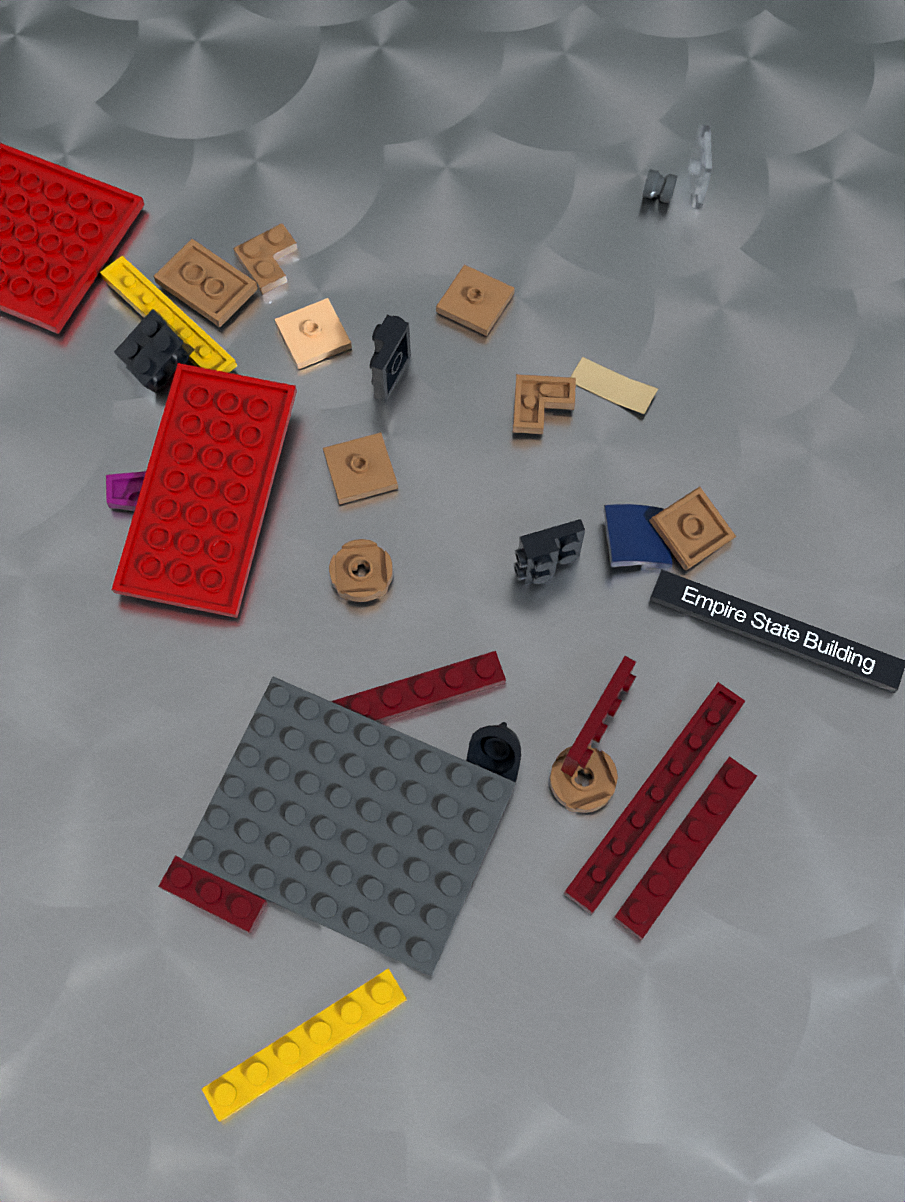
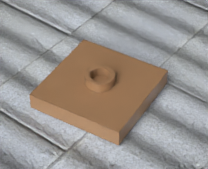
M464 264L437 304L436 312L487 336L514 295L515 288Z
M381 432L323 448L339 505L398 489V483Z
M700 486L649 520L685 571L736 537Z

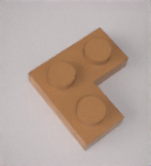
M283 223L233 248L236 258L250 278L257 282V287L262 295L287 283L286 275L276 260L298 250L296 241Z
M516 374L513 433L543 434L545 408L574 410L576 378Z

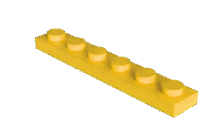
M119 257L100 272L103 280L144 318L152 309L159 312L195 349L188 360L196 367L228 373L237 367L236 361L125 257Z
M389 968L201 1088L217 1120L222 1122L406 1002L407 998Z

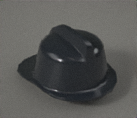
M502 722L499 725L481 727L472 734L466 761L516 782L522 756L520 741L516 733L507 727L506 722Z

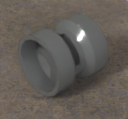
M650 169L642 197L651 199L660 196L661 202L670 204L677 176L668 174L664 178L663 175H660L659 171Z

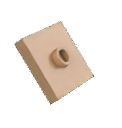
M328 298L275 319L276 326L298 370L352 348L351 341Z

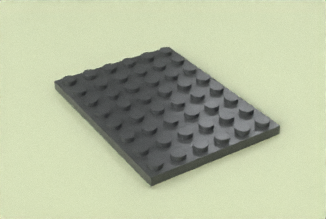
M273 676L182 860L432 976L516 782Z

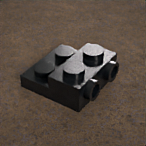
M152 309L114 353L127 365L126 368L144 387L156 393L168 383L170 376L176 371L177 364H185L195 349L159 312Z
M388 314L383 323L377 324L373 331L372 341H374L375 350L369 368L372 369L371 384L374 386L375 398L386 402L411 357L409 323L399 316H390Z
M578 519L520 536L519 547L515 550L517 562L514 563L517 579L519 581L523 580L524 584L532 582L534 584H541L555 576L557 563L568 564L576 560L580 556L585 534L582 520Z

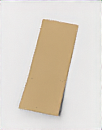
M584 357L581 358L570 376L571 378H576L577 386L617 405L645 414L659 389L629 379Z

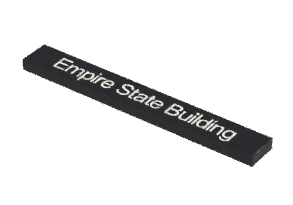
M661 569L650 597V601L893 693L899 688L905 669V660Z

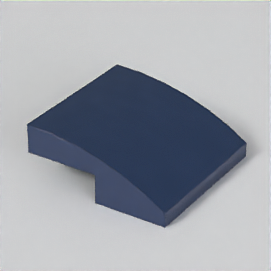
M634 504L604 505L603 512L611 567L640 565L641 570L672 567L671 551L649 521L653 516L663 511L664 508Z

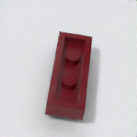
M176 855L158 886L160 889L249 934L252 933L267 904L266 900L196 867Z

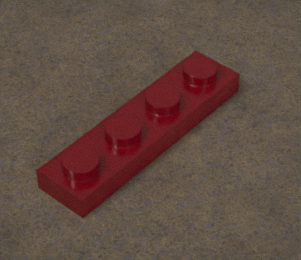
M624 656L566 755L561 771L573 777L578 767L585 769L594 752L589 747L593 741L600 743L608 728L604 721L607 716L614 718L623 701L618 698L622 691L628 693L637 677L631 674L636 664V661L627 656Z

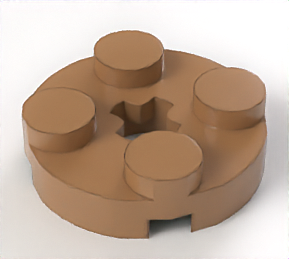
M357 539L347 542L337 552L336 556L335 554L333 555L329 565V573L333 587L338 591L341 598L355 602H367L377 597H382L387 593L388 586L393 578V566L390 555L386 550L384 551L378 547L377 543L371 540ZM361 564L364 565L365 569H370L369 573H366L363 577L353 574V571L358 570V565Z
M572 746L564 749L556 758L551 769L550 787L553 795L570 812L589 813L601 809L612 798L617 785L618 773L613 760L604 751L601 750L600 752L590 746L589 749L594 752L585 769L578 767L573 777L562 772L561 768ZM583 770L585 775L591 774L592 779L588 782L589 786L576 783L575 779L578 777V771Z

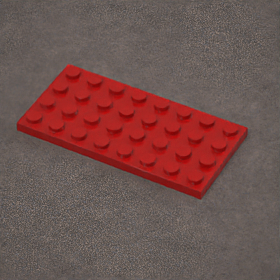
M181 363L177 364L111 589L114 593L234 618L238 617L297 393L295 385Z

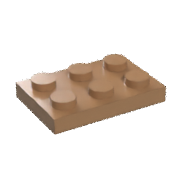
M191 239L153 276L159 286L218 327H221L258 290L257 282L194 239Z

